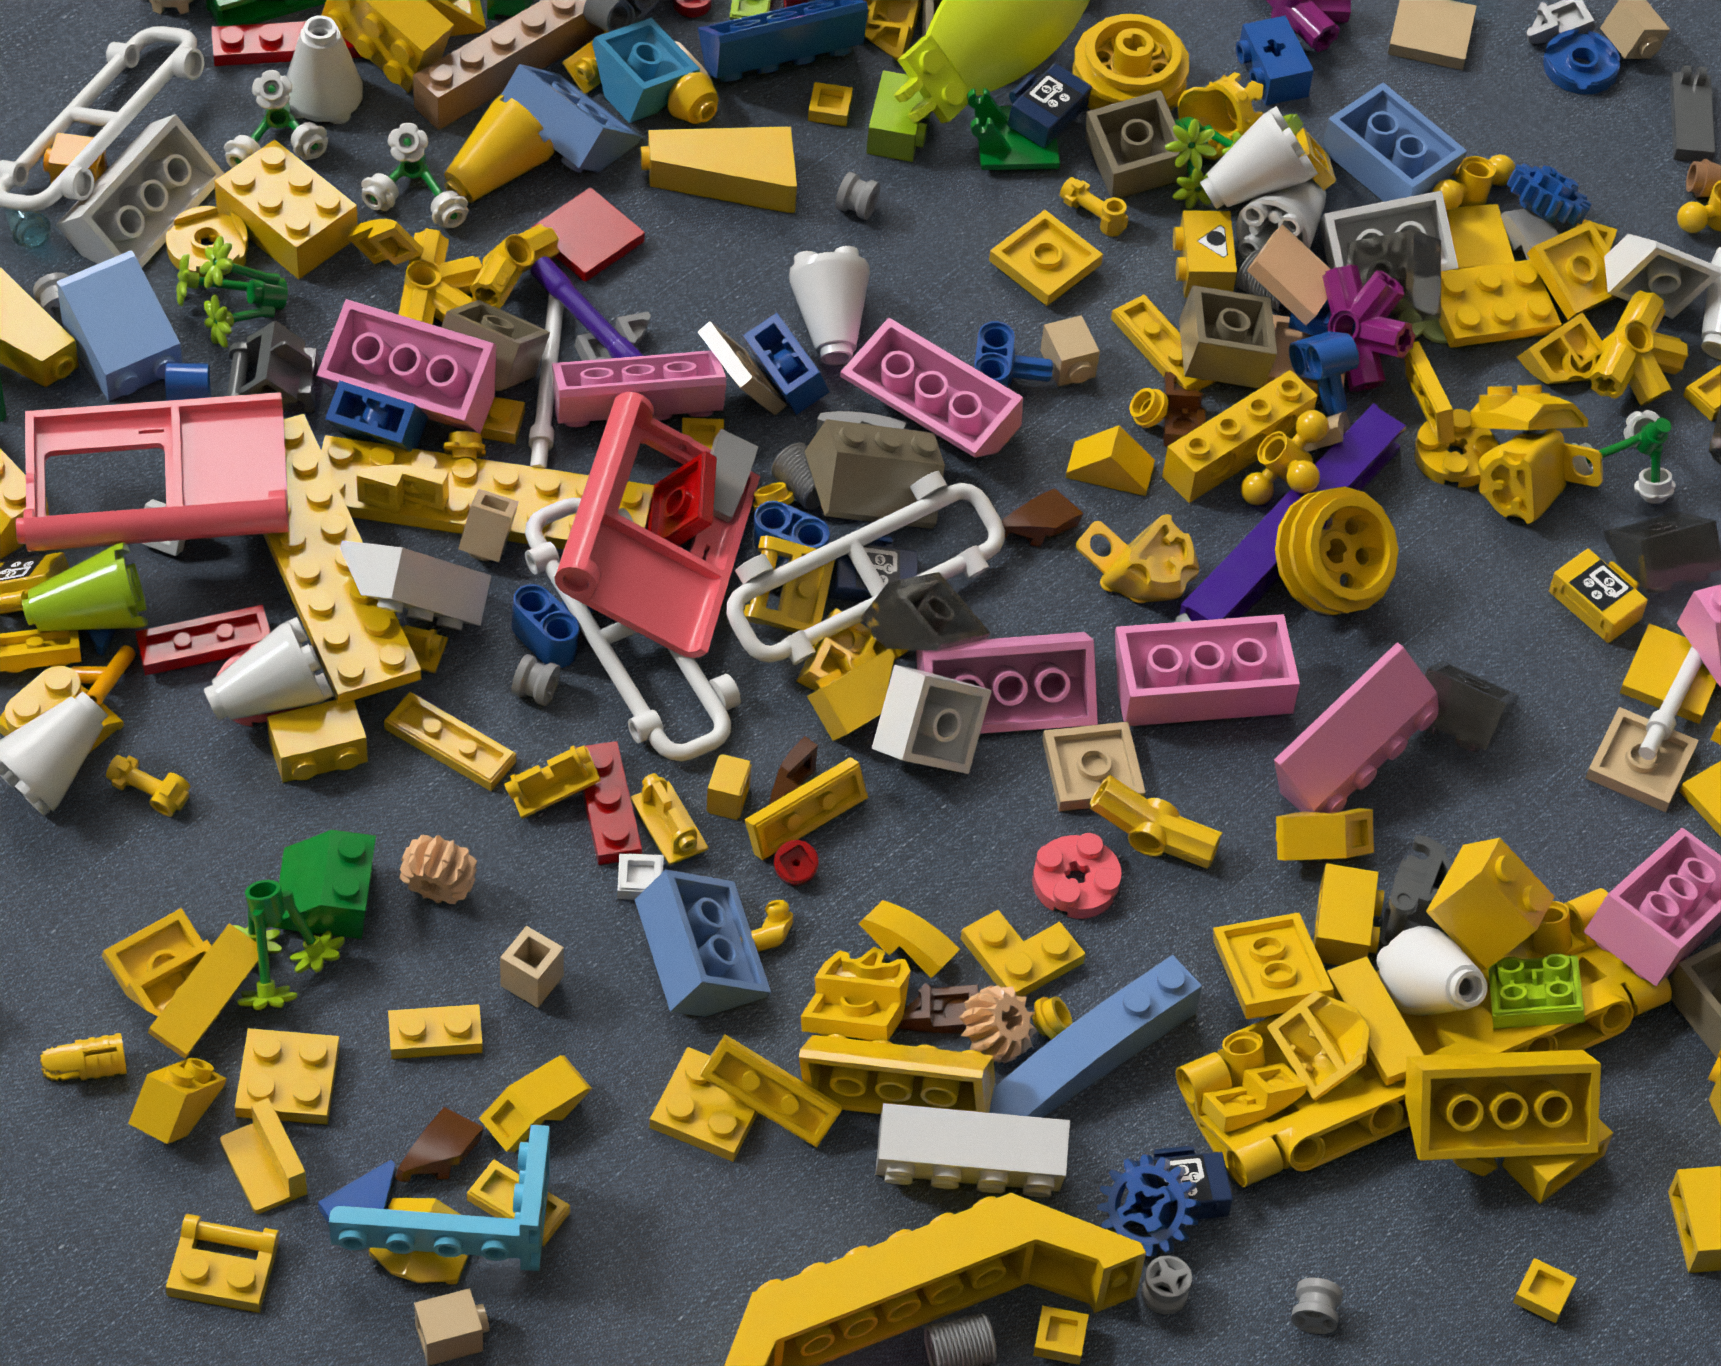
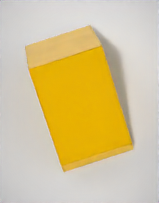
M1118 425L1075 441L1065 478L1146 496L1155 459Z

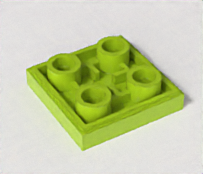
M1556 953L1544 958L1520 959L1517 957H1506L1488 968L1493 1029L1585 1022L1578 956H1565Z

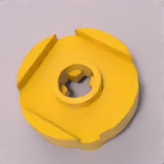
M199 206L188 209L174 219V226L170 229V232L169 230L167 231L166 246L169 259L179 269L181 257L184 254H190L189 272L199 273L200 277H205L206 274L200 273L199 269L202 264L209 261L205 256V248H213L214 244L208 246L201 245V239L208 238L210 242H215L217 237L222 236L224 244L231 243L233 245L227 258H231L235 264L244 266L248 250L246 226L241 218L230 212V216L218 213V207Z
M1454 409L1455 442L1441 445L1440 442L1438 443L1428 421H1426L1418 431L1414 454L1415 462L1422 473L1434 482L1443 485L1445 480L1459 482L1458 487H1470L1481 482L1478 470L1479 459L1489 450L1499 446L1490 429L1470 428V412L1464 409ZM1449 446H1457L1463 449L1464 454L1461 455L1457 451L1450 453L1447 450Z

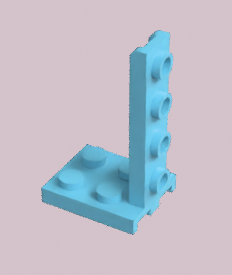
M531 1125L529 1142H520L518 1154L519 1184L515 1183L513 1197L514 1219L336 1206L331 1210L329 1217L331 1245H340L348 1250H362L366 1247L383 1248L398 1254L424 1251L435 1252L443 1257H457L461 1254L478 1255L492 1261L518 1258L520 1259V1270L539 1271L550 1179V1126Z

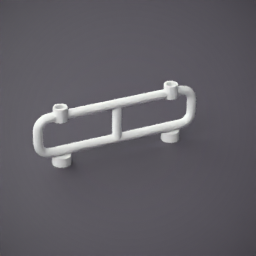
M157 26L138 32L127 43H110L106 51L108 63L15 162L0 161V207L23 212H35L53 205L63 195L69 199H88L94 189V177L88 169L174 75L182 79L196 80L202 74L204 57L202 52L197 49V38L191 31L181 28ZM156 42L180 44L118 112L88 108L125 67L133 68L138 64L139 52L144 47ZM74 122L104 126L46 190L32 196L9 193L14 186L22 187L27 183L29 170L45 154L46 149L53 146L57 133H65Z
M935 471L910 486L917 502L773 570L765 554L758 555L746 561L735 570L743 585L733 591L727 601L726 614L729 623L742 647L753 658L762 662L773 663L789 657L793 665H797L813 656L816 651L812 645L822 641L825 637L829 638L962 572L970 580L988 570L990 567L986 560L1000 552L1005 541L1004 526L989 498L981 489L972 484L958 483L947 487L941 473ZM958 500L970 502L987 528V541L979 546H972L956 557L887 590L863 546ZM848 554L872 598L806 630L797 631L775 645L769 646L761 643L745 617L743 611L745 603Z
M581 498L564 499L533 513L526 523L525 535L531 548L525 552L527 565L535 575L546 572L570 613L579 622L581 631L634 715L633 718L628 720V728L633 739L637 743L649 740L653 748L660 755L675 761L694 759L724 744L731 732V720L727 710L739 706L741 702L738 687L732 677L724 674L708 681L694 658L679 655L668 649L714 723V729L710 733L683 744H676L670 741L663 731V724L658 713L653 709L650 710L610 645L638 632L619 622L600 629L587 606L560 591L555 584V575L560 558L555 546L544 538L542 529L549 523L576 514ZM625 508L618 510L619 515L633 522L631 515Z

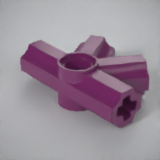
M1266 0L1272 6L1271 18L1286 15L1292 29L1316 52L1328 49L1330 44L1338 38L1340 28L1334 22H1348L1351 14V0Z
M1357 265L1335 267L1325 271L1322 278L1332 315L1329 319L1328 331L1349 334L1353 338L1359 353L1358 367L1345 372L1349 389L1352 392H1359L1382 386L1386 379L1379 353L1405 358L1408 351L1413 348L1415 334L1413 333L1412 324L1386 318L1405 295L1403 292L1404 288L1396 279L1379 270H1376L1363 287ZM1354 322H1355V323H1356V329H1355V333L1352 334V327H1353V324H1354Z

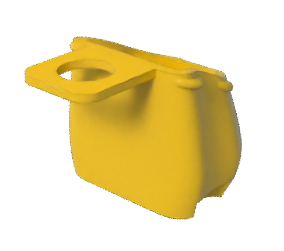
M1548 429L1544 434H1518L1512 440L1486 452L1478 461V470L1481 477L1479 491L1482 496L1505 518L1508 516L1524 519L1527 524L1536 521L1543 515L1558 495L1563 492L1566 487V481L1598 487L1603 482L1601 453L1597 449L1564 443L1563 434L1556 429ZM1581 455L1591 461L1593 465V473L1591 475H1582L1576 471L1573 466V458L1575 456Z
M1169 514L1162 515L1156 519L1129 545L1124 543L1101 521H1094L1076 542L1077 550L1104 574L1100 579L1101 587L1108 592L1120 593L1136 603L1177 599L1183 595L1186 584L1196 579L1199 574V563L1189 533H1183L1174 524L1172 516ZM1101 535L1109 541L1111 552L1108 556L1101 557L1092 551L1090 546L1092 536Z

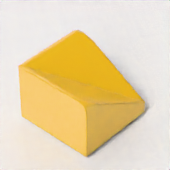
M724 754L719 755L707 789L706 811L708 813L734 820L740 818L750 789L752 768L750 761Z

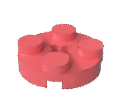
M1084 833L1081 836H1063L1049 842L1038 850L1032 884L1038 899L1050 910L1054 911V907L1061 911L1068 912L1067 917L1090 918L1103 913L1113 903V899L1119 890L1122 875L1121 866L1116 855L1109 847L1103 844L1102 839L1098 835ZM1070 871H1081L1086 874L1083 883H1078L1075 878L1068 879L1066 876L1070 874Z

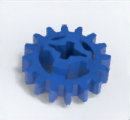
M1523 163L1522 166L1517 164L1507 182V186L1511 187L1510 191L1521 196L1519 199L1521 206L1550 223H1555L1558 219L1562 223L1568 221L1572 225H1576V223L1582 224L1592 205L1591 202L1587 201L1588 197L1577 192L1579 190L1577 182L1567 178L1550 166L1544 165L1540 169L1535 165L1532 168L1526 163Z
M1147 1154L1141 1156L1140 1166L1133 1159L1127 1158L1123 1160L1126 1172L1122 1173L1111 1169L1109 1175L1115 1183L1112 1187H1100V1191L1109 1196L1108 1202L1097 1205V1210L1108 1212L1110 1217L1101 1224L1102 1228L1116 1229L1117 1234L1140 1242L1144 1245L1146 1256H1156L1158 1245L1167 1253L1173 1252L1174 1244L1172 1239L1175 1238L1187 1242L1189 1237L1183 1230L1184 1226L1198 1224V1220L1190 1216L1189 1213L1190 1209L1201 1206V1202L1189 1199L1188 1195L1197 1187L1196 1183L1181 1181L1186 1172V1169L1181 1166H1177L1169 1171L1170 1159L1166 1157H1160L1156 1166H1154L1152 1156ZM1146 1174L1158 1175L1164 1178L1170 1185L1155 1188L1150 1185ZM1127 1187L1129 1193L1125 1204L1121 1206V1198ZM1143 1193L1146 1197L1162 1198L1151 1207L1152 1216L1148 1213H1136L1141 1204L1140 1195ZM1177 1203L1176 1217L1171 1224L1169 1221V1207ZM1137 1223L1143 1224L1152 1237L1140 1236L1128 1226Z

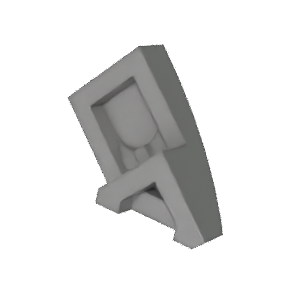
M1562 0L1549 6L1541 2L1537 9L1538 15L1532 27L1528 28L1526 34L1529 44L1548 43L1557 34L1568 30H1579L1578 34L1595 30V22L1583 0Z
M649 312L617 317L615 329L637 348L649 325L651 315ZM591 333L577 335L574 347L582 361L611 358L607 349Z

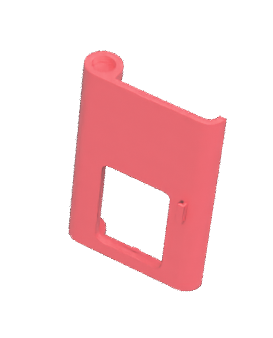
M281 392L25 411L26 509H24L23 518H16V534L18 544H26L28 552L112 546L123 542L126 544L289 532L284 417ZM153 448L164 450L166 507L46 516L45 463L49 457Z
M636 392L621 393L615 398L555 575V584L566 595L679 655L690 658L702 657L709 650L760 476L752 471L750 472L731 521L727 523L713 516V524L693 537L689 552L619 515L620 503L640 443L654 448L683 465L705 451L711 452L710 448L693 440L689 435L682 434L652 418L654 407L644 395Z

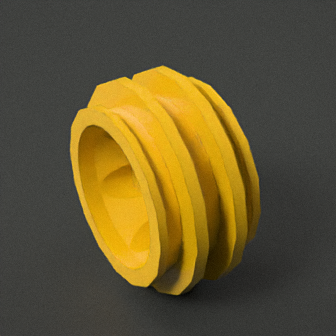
M1120 14L1105 18L1082 34L1075 47L1072 74L1092 86L1087 106L1091 110L1161 90L1171 111L1177 107L1181 94L1187 88L1189 53L1181 39L1161 21L1140 14Z
M1345 486L1307 493L1289 506L1278 526L1275 545L1279 575L1291 596L1308 610L1329 616L1368 609L1381 599L1395 576L1399 551L1395 529L1382 506L1365 492ZM1326 520H1327V526H1326V528H1325V529H1322L1323 526H1324V524H1325V522H1326ZM1342 574H1345L1348 580L1341 586L1340 577Z

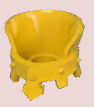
M1234 72L1228 77L1224 74L1217 81L1209 82V85L1204 88L1192 87L1185 90L1177 103L1178 118L1193 117L1203 127L1211 125L1216 132L1233 141V132H1239L1243 136L1264 114L1262 111L1254 112L1251 103L1253 100L1258 101L1262 99L1264 85L1251 81L1247 84V87L1243 88L1238 84L1241 80V74ZM1211 139L1208 141V145L1215 148L1216 155L1206 156L1201 154L1203 158L1216 160L1224 156L1222 150L1226 147Z

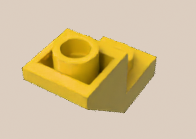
M1358 808L1336 813L1303 811L1276 816L1277 860L1338 859L1374 853L1373 809Z
M560 1055L509 1085L479 1119L506 1152H516L519 1149L520 1142H525L529 1138L531 1125H541L545 1120L563 1121L590 1092L592 1087L565 1055Z

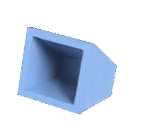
M132 250L57 281L63 329L76 340L78 357L108 401L123 395H129L141 387L160 379H165L166 363H182L180 342Z

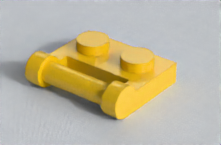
M761 536L758 551L766 555L773 570L775 569L778 556L789 558V563L816 550V548L772 536ZM835 560L783 584L778 610L766 608L770 591L752 599L750 604L745 605L744 609L748 622L769 625L794 633L806 630L820 623L823 617Z
M186 1214L166 1284L167 1296L260 1313L279 1244L280 1231L264 1228L263 1232L204 1222L201 1216ZM203 1240L258 1250L259 1252L257 1259L253 1260L195 1248L197 1241Z

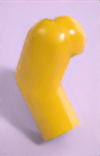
M774 900L769 902L765 907L767 917L762 928L751 931L758 952L777 947L784 942L793 924V913L789 912V904L786 901Z

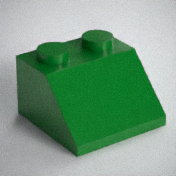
M329 830L284 848L279 884L282 892L288 890L293 892L295 905L312 933L324 934L326 931H330L332 936L362 939L376 835ZM287 910L283 915L281 923L272 927L299 931Z

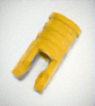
M121 1033L110 1036L103 1035L97 1038L90 1037L85 1040L77 1039L72 1044L60 1045L56 1048L51 1047L50 1049L46 1048V1051H42L43 1054L40 1055L43 1077L51 1081L76 1078L84 1081L89 1078L97 1079L102 1076L109 1077L115 1074H127Z

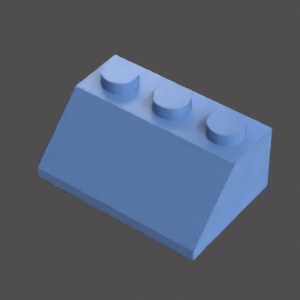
M519 64L501 94L504 95L505 103L510 98L518 101L539 121L544 129L538 134L544 143L551 139L554 149L563 155L561 162L579 173L583 169L600 172L637 145L642 138L640 134L558 73Z
M1384 82L1328 118L1322 146L1330 158L1383 202L1431 193L1439 181L1450 178L1467 154L1465 148Z
M665 869L634 899L670 1012L706 1017L766 998L771 993L734 881Z

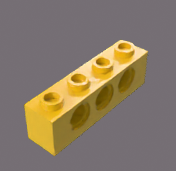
M1288 370L1167 447L1162 477L1188 503L1194 501L1257 461L1259 446L1269 434L1280 431L1289 438H1293L1297 434V419L1302 413L1315 409L1318 395L1291 370Z

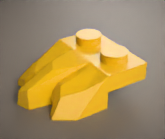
M180 908L103 950L102 958L124 993L146 1011L159 1016L210 949L211 944L208 939L204 942L202 941L185 912Z
M873 947L857 959H851L848 952L839 950L824 962L814 977L816 993L801 1014L802 1032L818 1033L821 1036L837 1034L871 1042L874 1040L889 1041L904 1015L911 972L906 960L897 959L890 963H885V951Z

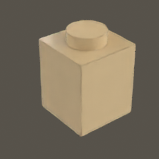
M1619 0L1600 27L1625 59H1651L1660 50L1663 40L1670 32V28L1647 0Z
M1082 315L1045 324L1040 351L1044 359L1053 361L1052 375L1058 387L1071 383H1082L1096 377L1100 351Z
M478 489L471 504L458 549L468 552L471 557L480 561L493 560L499 562L508 541L519 501Z
M528 926L522 930L500 957L501 987L537 1008L564 976V947Z
M470 1288L414 1303L415 1326L428 1366L483 1351V1333L489 1331L488 1318L484 1305H475Z

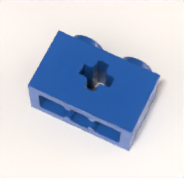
M1286 15L1243 24L1240 41L1236 42V55L1240 64H1245L1249 72L1250 82L1255 81L1264 85L1262 100L1265 106L1309 97L1314 70Z
M775 313L743 335L753 356L796 415L830 393L820 371L778 313Z
M339 380L325 420L339 432L411 452L412 449H417L428 416L416 404Z

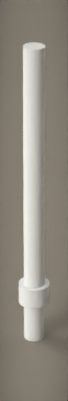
M550 293L545 330L549 331L550 335L542 356L535 424L530 428L528 442L532 449L530 466L547 469L548 451L552 449L555 431L551 427L554 404L552 363H558L564 305Z
M1692 646L1660 709L1652 713L1646 725L1647 735L1638 751L1639 755L1646 760L1654 759L1662 742L1669 739L1676 726L1675 716L1703 663L1699 653Z

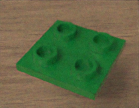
M974 88L967 93L968 105L974 108L975 119L971 122L970 126L972 135L977 137L981 170L1059 169L1060 160L1057 138L1046 148H1042L1007 125L1012 105L998 106L990 95V91L986 88L983 89V95L980 98L976 97Z

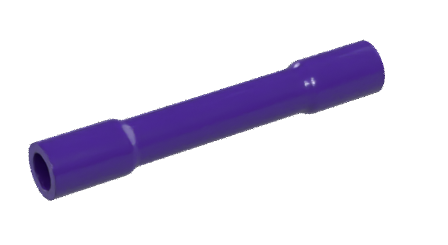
M542 257L533 264L530 270L531 275L554 298H557L607 349L611 358L644 356L627 338L621 336L591 305L549 257Z

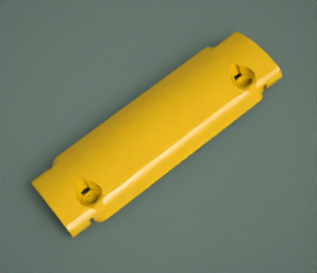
M1598 888L1564 904L1552 901L1538 929L1501 958H1544L1556 953L1565 956H1578L1584 1006V1023L1493 1029L1488 969L1480 970L1487 982V993L1484 1000L1477 1006L1466 1010L1427 1016L1410 1015L1400 1011L1399 1013L1424 1056L1584 1050L1625 1031L1634 1016L1669 1002L1672 996L1671 986L1667 977L1657 986L1639 977L1630 966L1611 952L1600 948L1594 939L1584 933L1608 894L1606 890ZM1284 1013L1276 1014L1228 1035L1223 1040L1222 1049L1218 1050L1217 1053H1210L1176 1069L1177 1084L1199 1130L1213 1152L1223 1153L1227 1172L1242 1187L1249 1186L1281 1172L1283 1168L1293 1167L1295 1170L1302 1172L1311 1170L1409 1127L1410 1122L1405 1103L1406 1079L1386 1086L1367 1054L1365 1066L1317 1101L1311 1097L1306 1089V1094L1278 1113L1252 1125L1224 1133L1201 1110L1203 1093L1242 1086L1244 1070L1283 1062L1297 1075L1266 1027Z

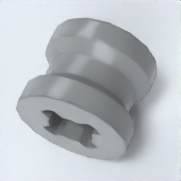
M848 172L837 193L836 209L841 211L850 209L855 211L858 217L867 220L877 204L881 189L880 183L874 180L865 182L860 180L858 174Z
M55 272L41 277L35 283L33 293L40 306L58 324H62L57 281L69 275Z
M524 655L516 669L511 693L518 697L525 695L534 697L536 703L546 706L556 690L560 677V666L554 663L544 665L539 663L535 656Z
M1170 1255L1160 1256L1152 1260L1147 1267L1141 1292L1143 1301L1148 1308L1164 1315L1174 1314L1181 1310L1187 1302L1192 1282L1191 1269L1183 1260ZM1162 1285L1164 1287L1169 1288L1170 1292L1164 1291L1161 1288L1159 1289L1158 1286Z
M1306 1278L1299 1281L1295 1294L1299 1303L1293 1307L1292 1323L1297 1328L1314 1334H1327L1335 1331L1339 1319L1335 1309L1341 1305L1343 1297L1341 1287L1332 1281L1322 1278Z

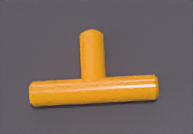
M124 645L118 650L107 667L73 666L71 669L77 672L81 683L93 684L87 695L100 705L133 661L136 653L132 647Z

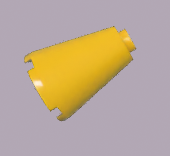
M500 95L492 102L445 171L444 176L447 182L444 186L447 191H455L459 196L465 197L469 203H472L547 161L554 153L553 143L551 139L544 143L538 134L544 128L524 106L512 98L505 103L504 95Z

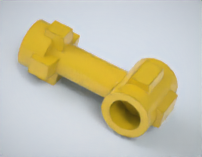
M1074 177L1066 180L1059 194L1064 199L1063 203L1076 209L1082 206L1101 218L1100 229L1107 236H1118L1127 228V206L1122 199L1113 197L1102 201L1089 192L1090 184L1085 181H1080Z
M116 755L112 759L106 772V778L111 780L112 785L120 790H123L126 785H131L152 795L153 797L149 804L160 814L171 817L175 810L180 811L188 800V791L191 786L183 777L170 772L161 781L137 769L139 760L130 755L127 759L120 755Z

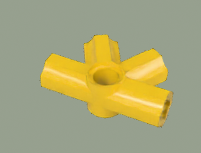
M426 228L424 231L414 234V239L424 248L422 255L409 260L398 315L433 325L434 317L443 322L447 311L473 302L472 298L467 294L472 293L470 287L483 266L479 258L474 256L445 262L449 239L444 237L439 230Z
M1641 290L1636 292L1631 297L1613 333L1602 341V354L1589 377L1592 381L1591 389L1601 397L1607 396L1616 399L1624 393L1629 383L1638 402L1643 406L1672 391L1663 372L1675 375L1683 369L1684 362L1688 357V346L1680 338L1656 332L1666 312L1663 306L1664 300L1656 293H1647Z

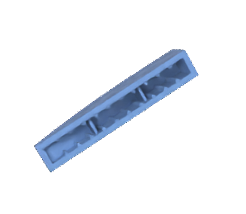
M1171 955L1079 1018L993 1088L989 1113L1043 1118L1195 1015L1202 985L1174 955Z

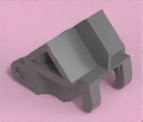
M276 321L248 336L247 342H236L230 346L229 357L232 360L227 394L224 396L281 392L283 411H290L291 403H297V400L305 404L304 410L306 412H314L316 394L312 387L313 377H318L316 375L321 365V358L317 348H306L305 341ZM248 365L257 366L255 379L246 384Z
M1416 836L1412 846L1415 851L1426 854L1428 858L1418 859L1413 855H1409L1407 860L1402 859L1380 930L1379 945L1381 948L1388 946L1401 932L1418 926L1432 927L1445 933L1428 915L1426 910L1452 863L1445 854L1447 847L1429 837Z

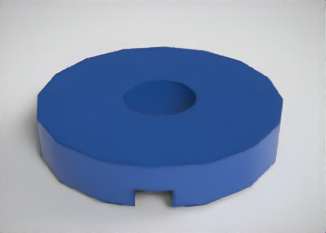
M1568 30L1557 34L1548 42L1543 59L1545 73L1554 84L1565 91L1576 94H1596L1607 90L1616 82L1620 68L1619 51L1610 40L1602 35L1589 31L1588 35L1578 34L1579 30ZM1574 59H1586L1590 64H1580Z

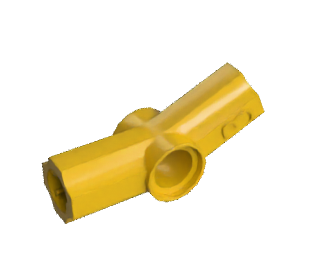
M539 224L518 235L511 234L483 258V267L470 287L473 296L472 301L481 300L500 309L522 273L530 270L538 259L545 256L552 259L559 253V237L552 227L546 228Z
M1111 775L1103 780L1089 803L1091 810L1128 833L1130 845L1136 851L1147 856H1160L1165 852L1208 869L1213 862L1223 832L1181 817L1177 808L1171 803L1159 798L1146 799Z

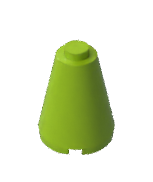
M125 542L115 544L29 589L28 599L22 600L27 623L29 625L36 624L39 631L127 629L147 626L148 619L139 616V612L146 611L147 607L135 563L126 565L123 557L124 554L131 553Z

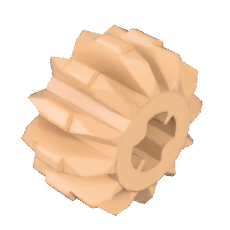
M421 835L419 839H413L409 847H406L402 856L399 878L408 884L410 891L420 893L423 899L428 897L436 903L445 901L449 904H456L458 900L465 899L475 882L474 876L477 871V860L469 855L467 848L457 846L454 840H444L440 835H436L435 838Z
M997 985L981 989L979 993L965 1001L966 1011H964L959 1019L966 1025V1030L961 1036L969 1037L971 1040L970 1050L981 1052L984 1055H992L993 1060L997 1063H1007L1015 1060L1017 1056L1025 1053L1027 1049L1032 1047L1030 1038L1037 1030L1030 1023V1019L1035 1013L1029 1012L1025 1008L1027 997H1016L1013 986L1001 988Z

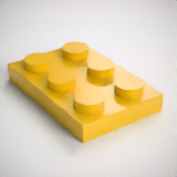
M1531 260L1427 273L1422 281L1450 348L1547 335L1562 325L1542 278Z
M1300 913L1213 928L1214 944L1246 1019L1266 1018L1274 1014L1285 1013L1314 991L1334 998V988Z

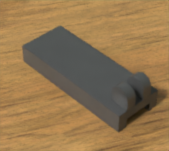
M1683 65L1681 72H1673L1670 79L1673 158L1676 160L1701 162L1703 159L1713 161L1715 137L1711 75H1707L1706 67H1698L1696 74H1691V66Z

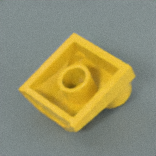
M1517 385V393H1512V386H1488L1487 394L1479 395V402L1470 411V428L1542 430L1588 427V418L1574 403L1551 396L1550 393H1542V385Z
M54 666L43 671L9 700L4 712L0 716V733L3 736H7L69 697L75 699L82 691L87 694L88 690L81 685L77 672L65 666ZM103 703L99 706L108 717L101 723L103 729L90 752L117 729L120 730L124 726L123 721Z

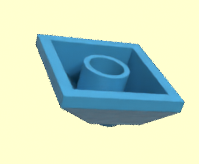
M652 17L596 36L592 42L604 96L628 123L658 113L668 104V94L672 86L684 75L700 71V68Z

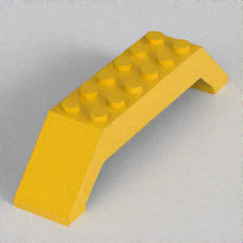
M1009 1193L998 1198L989 1196L979 1200L972 1208L960 1213L941 1214L934 1218L930 1224L913 1231L910 1229L900 1230L892 1234L887 1241L877 1245L856 1247L846 1253L843 1258L827 1264L824 1262L814 1263L806 1267L799 1275L783 1281L781 1279H773L764 1283L757 1291L752 1292L724 1366H819L1025 1284H1031L1089 1303L1093 1312L1096 1313L1136 1297L1146 1251L1138 1241L1016 1194Z

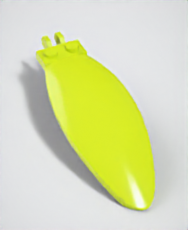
M942 0L930 22L926 35L897 60L910 79L895 92L894 97L898 102L902 103L911 99L919 91L923 99L909 112L908 117L911 121L915 123L933 111L941 123L950 122L968 105L967 93L971 89H975L976 96L983 95L984 88L990 92L1021 78L1044 62L1073 31L1090 0Z

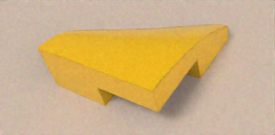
M863 0L868 5L865 38L892 58L898 60L908 50L922 0Z
M1582 312L1517 356V359L1533 376L1546 384L1589 381V377L1602 354V340Z
M835 608L832 612L829 613L827 619L841 613L842 611ZM859 622L814 644L813 648L816 653L806 660L796 682L817 691L820 689L816 682L817 680L838 668L841 674L844 675L854 669L851 660L872 648L876 655L891 648L895 655V660L905 654L911 645L880 625L871 630Z

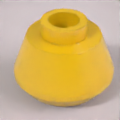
M702 72L688 73L681 77L672 86L668 94V110L670 114L675 118L693 124L709 121L717 112L719 101L711 78Z

